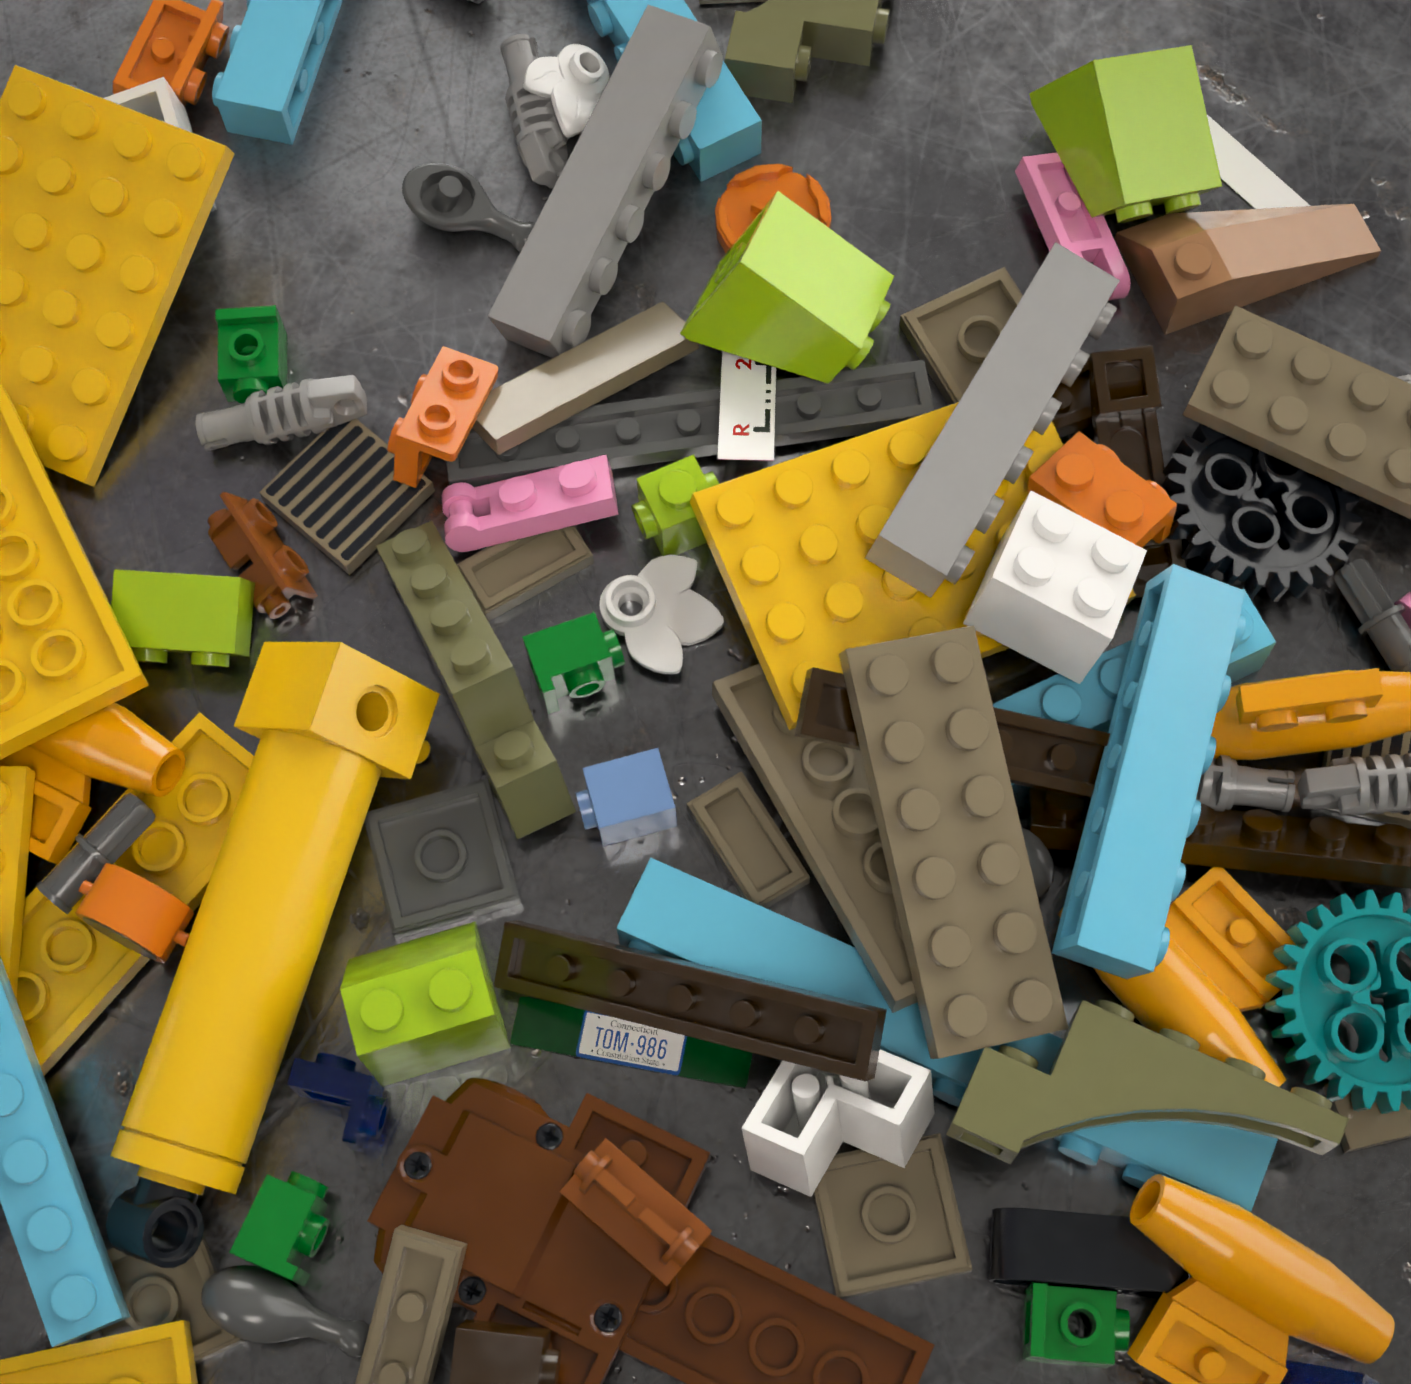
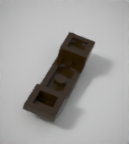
M1153 345L1091 353L1089 356V380L1094 442L1109 447L1116 453L1124 465L1143 479L1154 481L1161 486L1166 475L1163 473L1165 467L1156 410L1162 405ZM1167 537L1160 544L1151 539L1143 547L1147 552L1133 585L1136 595L1133 599L1143 598L1146 583L1172 564L1186 568L1185 560L1181 557L1183 553L1181 539H1169Z

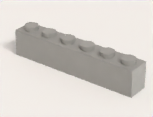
M647 5L488 314V318L505 339L554 358L583 343L587 338L591 326V314L600 296L607 294L612 288L618 272L617 263L627 243H632L638 237L644 222V210L654 190H660L665 184L670 171V159L680 139L687 138L691 133L696 120V108L706 88L714 86L721 73L723 55L711 26Z
M1055 242L865 559L930 598L944 579L954 585L957 583L975 553L974 550L965 546L974 529L985 534L1004 503V500L994 495L1001 482L1005 479L1014 484L1034 452L1024 446L1032 430L1043 435L1059 410L1062 402L1052 397L1060 382L1071 387L1090 355L1080 349L1088 335L1098 340L1115 314L1117 307L1108 303V300L1118 285L1119 279Z

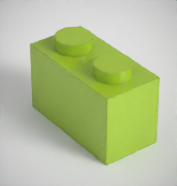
M114 569L111 608L137 662L167 663L168 652L191 653V665L229 667L230 656L250 657L255 582L241 577Z

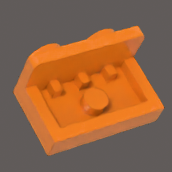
M153 0L113 80V94L164 77L184 107L187 102L196 105L207 80V72H204L203 68L209 56L215 59L219 58L228 38L229 26L222 24L224 2L211 0L205 11L182 0Z
M445 346L441 348L428 375L423 373L420 376L413 392L411 407L405 418L399 417L391 431L387 450L389 453L395 454L393 480L417 488L433 456L449 462L456 460L498 378L497 365Z
M1080 431L1042 464L1028 480L1027 491L1029 493L1033 491L1141 548L1151 539L1160 544L1170 534L1177 503L1170 499L1167 492L1159 484L1143 479L1124 465L1113 450L1103 444H1096Z

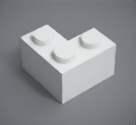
M881 1049L879 1051L875 1078L866 1082L782 1061L742 1126L750 1170L811 1197L843 1142L905 1168L935 1114L931 1070Z

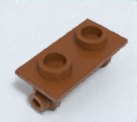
M223 491L219 496L228 509H220L208 518L207 523L210 526L208 536L231 569L238 570L249 559L253 562L238 577L255 582L253 604L259 613H267L269 618L276 619L289 611L291 604L288 600L294 594L314 600L318 595L305 577L309 573L308 566L295 550L284 545L274 530L278 526V522L273 513L261 501L255 498L247 500Z
M607 1138L601 1142L594 1152L591 1150L573 1171L575 1174L559 1191L560 1194L666 1287L712 1232L707 1225Z

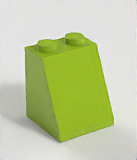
M1192 45L1092 60L1029 93L1031 104L1092 218L1116 213L1117 222L1124 223L1153 214V206L1163 204L1166 214L1177 213L1200 206L1199 195L1222 187Z
M777 191L718 262L680 334L689 341L829 384L845 366L851 370L856 369L872 348L874 340L868 336V333L875 330L890 308L891 304L884 298L894 279V275L784 194Z
M475 921L348 959L340 991L356 1054L382 1087L511 1048Z

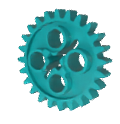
M1366 890L1356 895L1354 904L1345 893L1330 900V911L1322 904L1307 911L1306 915L1310 925L1300 921L1287 929V933L1296 946L1285 944L1274 950L1273 955L1287 966V969L1278 970L1266 975L1265 981L1282 989V997L1265 1003V1009L1284 1013L1286 1022L1276 1027L1271 1034L1274 1038L1292 1037L1295 1046L1285 1056V1062L1292 1063L1306 1059L1310 1066L1305 1073L1303 1083L1310 1085L1320 1082L1325 1078L1328 1079L1326 1098L1331 1102L1343 1099L1351 1091V1102L1354 1111L1359 1112L1371 1109L1375 1099L1381 1114L1399 1111L1401 1101L1410 1110L1411 1044L1408 1042L1404 1031L1407 1019H1411V981L1404 978L1399 972L1396 960L1399 951L1411 959V907L1403 913L1401 893L1397 892L1384 897L1380 905L1373 890ZM1367 942L1374 944L1375 954L1369 949ZM1333 953L1342 956L1349 965L1351 973L1348 984L1338 980L1332 973L1330 959ZM1370 993L1374 998H1383L1384 1009L1382 1005L1371 1004ZM1341 1020L1351 1024L1357 1033L1358 1047L1355 1053L1347 1050L1340 1042L1338 1025ZM1380 1049L1388 1057L1386 1062L1382 1061L1379 1057Z

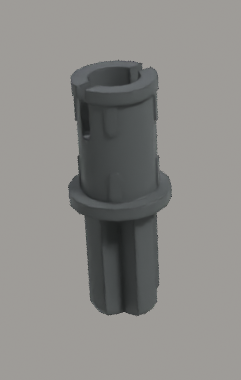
M1359 558L1347 563L1334 574V581L1362 624L1358 628L1361 636L1366 634L1370 636L1391 671L1411 672V629L1401 615L1406 610L1403 604H1394L1366 559Z
M131 793L125 794L85 837L79 833L74 838L78 842L76 847L43 881L36 885L38 890L59 909L69 914L72 907L84 895L79 892L83 881L87 880L94 883L106 863L116 865V860L152 824L155 819L153 811L137 796Z

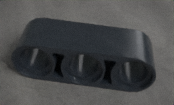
M1030 1208L992 1209L990 1282L1029 1287L1032 1283H1044L1049 1286L1116 1291L1117 1295L1160 1298L1163 1292L1167 1294L1192 1277L1131 1223L1130 1217Z

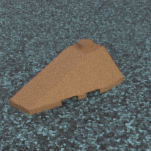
M1355 204L1172 213L1119 231L1114 238L1164 335L1232 311L1235 305L1243 307L1379 257L1381 249Z

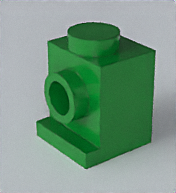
M276 305L215 309V320L218 325V382L227 401L242 404L246 402V398L251 396L253 392L263 390L267 395L269 388L279 386L283 389L287 384V333Z
M595 612L522 637L531 670L548 714L560 711L558 698L567 695L571 698H583L600 691L605 686V682L615 679L614 669L625 665L624 656L614 630L602 632Z
M291 1171L287 1182L267 1174L229 1253L305 1287L311 1274L299 1267L305 1255L310 1258L314 1257L328 1231L330 1219L324 1217L328 1204L323 1200L329 1187L294 1171Z
M1032 1283L1025 1289L1022 1361L1096 1368L1111 1367L1115 1365V1352L1126 1353L1128 1350L1130 1337L1128 1309L1116 1308V1291ZM1072 1312H1083L1090 1318L1092 1331L1087 1338H1078L1070 1332L1068 1318Z

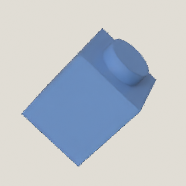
M658 748L582 768L587 789L575 792L585 830L598 828L603 847L677 827L676 808Z

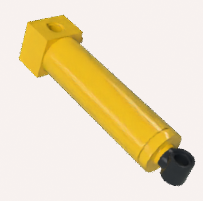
M264 642L234 723V727L259 738L260 741L121 1126H124V1129L119 1130L110 1155L111 1157L140 1165L136 1175L139 1176L137 1186L125 1190L116 1198L108 1212L106 1222L108 1239L113 1247L123 1254L160 1268H175L186 1263L200 1246L204 1232L202 1213L196 1206L199 1195L203 1196L206 1186L236 1195L245 1167H242V1164L247 1163L379 777L411 779L416 764L425 761L430 754V744L425 740L440 694L342 642ZM158 1219L157 1227L154 1233L152 1234L153 1226L156 1220Z

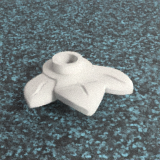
M570 44L565 46L557 57H539L535 59L526 70L523 87L532 94L551 98L562 133L565 137L569 138L582 133L610 76L607 65L597 52L585 45Z
M678 555L657 557L652 559L637 576L625 575L613 580L605 587L601 594L599 606L604 623L610 630L613 629L615 633L625 636L626 645L632 659L649 670L662 674L680 673L683 665L681 645L690 646L703 642L713 636L724 625V618L718 609L709 600L690 589L697 573V560ZM627 601H636L643 608L638 614L628 616L620 611V607Z

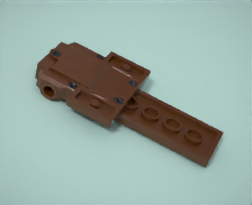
M467 1079L445 1101L433 1095L406 1148L400 1154L397 1165L367 1220L378 1229L373 1261L382 1274L386 1265L394 1229L401 1224L467 1243L452 1307H463L476 1313L473 1320L551 1329L549 1349L561 1350L558 1384H603L618 1351L684 1384H918L935 1346L711 1234L666 1287L560 1194L559 1191L575 1174L573 1171L591 1150L594 1152L601 1142L607 1138L687 1208L711 1158V1153L589 1093H586L570 1127L549 1118L542 1106L528 1096L504 1084L488 1079Z

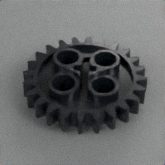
M1199 424L1191 437L1185 436L1163 470L1167 477L1161 487L1167 492L1170 499L1177 503L1174 519L1177 521L1172 526L1168 537L1169 539H1187L1189 543L1181 557L1186 560L1200 556L1205 561L1200 571L1202 575L1208 576L1215 570L1223 573V583L1233 586L1236 581L1243 582L1245 591L1250 599H1253L1263 586L1266 587L1268 595L1273 602H1278L1288 589L1297 599L1302 598L1311 586L1317 590L1321 589L1330 577L1334 576L1349 560V553L1359 542V539L1353 533L1361 525L1363 518L1351 512L1360 501L1359 495L1342 492L1343 488L1203 424Z

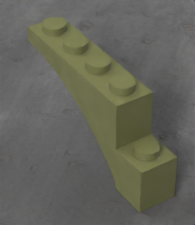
M768 0L748 12L735 11L725 55V64L746 96L793 103L797 80L807 82L812 57L870 66L874 43L885 44L890 9L881 8L883 0Z
M429 521L416 528L404 530L394 538L376 545L381 560L429 654L516 838L520 839L575 813L576 809L557 760L534 721L514 667L433 521Z
M1098 999L1095 1001V1004L1085 1000L1081 1001L1068 1025L1069 1029L1065 1032L1048 1074L1037 1070L1039 1062L1031 1055L1019 1049L1001 1045L997 1052L985 1046L946 1134L1011 1164L1023 1148L1082 1129L1127 1122L1182 1121L1228 1126L1274 1137L1323 1156L1340 1145L1349 1118L1332 1111V1102L1314 1091L1293 1087L1289 1092L1264 1081L1266 1077L1265 1072L1251 1063L1236 1058H1226L1225 1062L1219 1061L1199 1052L1200 1044L1188 1035L1166 1028L1161 1029L1159 1033L1134 1023L1135 1016L1128 1009L1116 1003Z

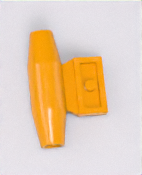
M1379 668L1342 670L1242 683L1232 686L1225 705L1216 713L1211 737L1216 739V751L1213 759H1217L1220 755H1227L1235 760H1258L1353 748L1410 732L1411 672L1379 671Z
M113 703L1 759L0 766H28L35 771L29 851L49 862L58 864L69 852L75 841L74 838L78 835L92 809L89 807L91 778L156 797H162L171 792L179 782L185 768L186 758L181 749L127 708Z
M1213 867L1170 905L1165 927L1170 931L1169 946L1162 962L1155 967L1154 972L1124 979L1096 968L1093 969L1104 985L1134 1014L1135 1018L1145 1028L1157 1033L1161 1029L1166 1028L1188 1035L1200 1044L1199 1052L1222 1062H1225L1226 1058H1236L1251 1063L1265 1072L1266 1077L1264 1081L1280 1087L1287 1080L1241 1012L1256 1008L1261 1009L1265 1003L1282 990L1265 981L1266 975L1278 970L1287 969V966L1273 955L1274 950L1285 944L1295 946L1296 944L1224 868ZM1063 908L1058 913L1059 918H1061Z
M1161 1174L1149 1178L1138 1191L1130 1210L1131 1223L1192 1277L1167 1294L1163 1292L1127 1352L1136 1363L1172 1384H1280L1288 1371L1286 1360L1289 1336L1363 1364L1375 1362L1387 1350L1395 1328L1392 1315L1328 1259L1243 1207Z

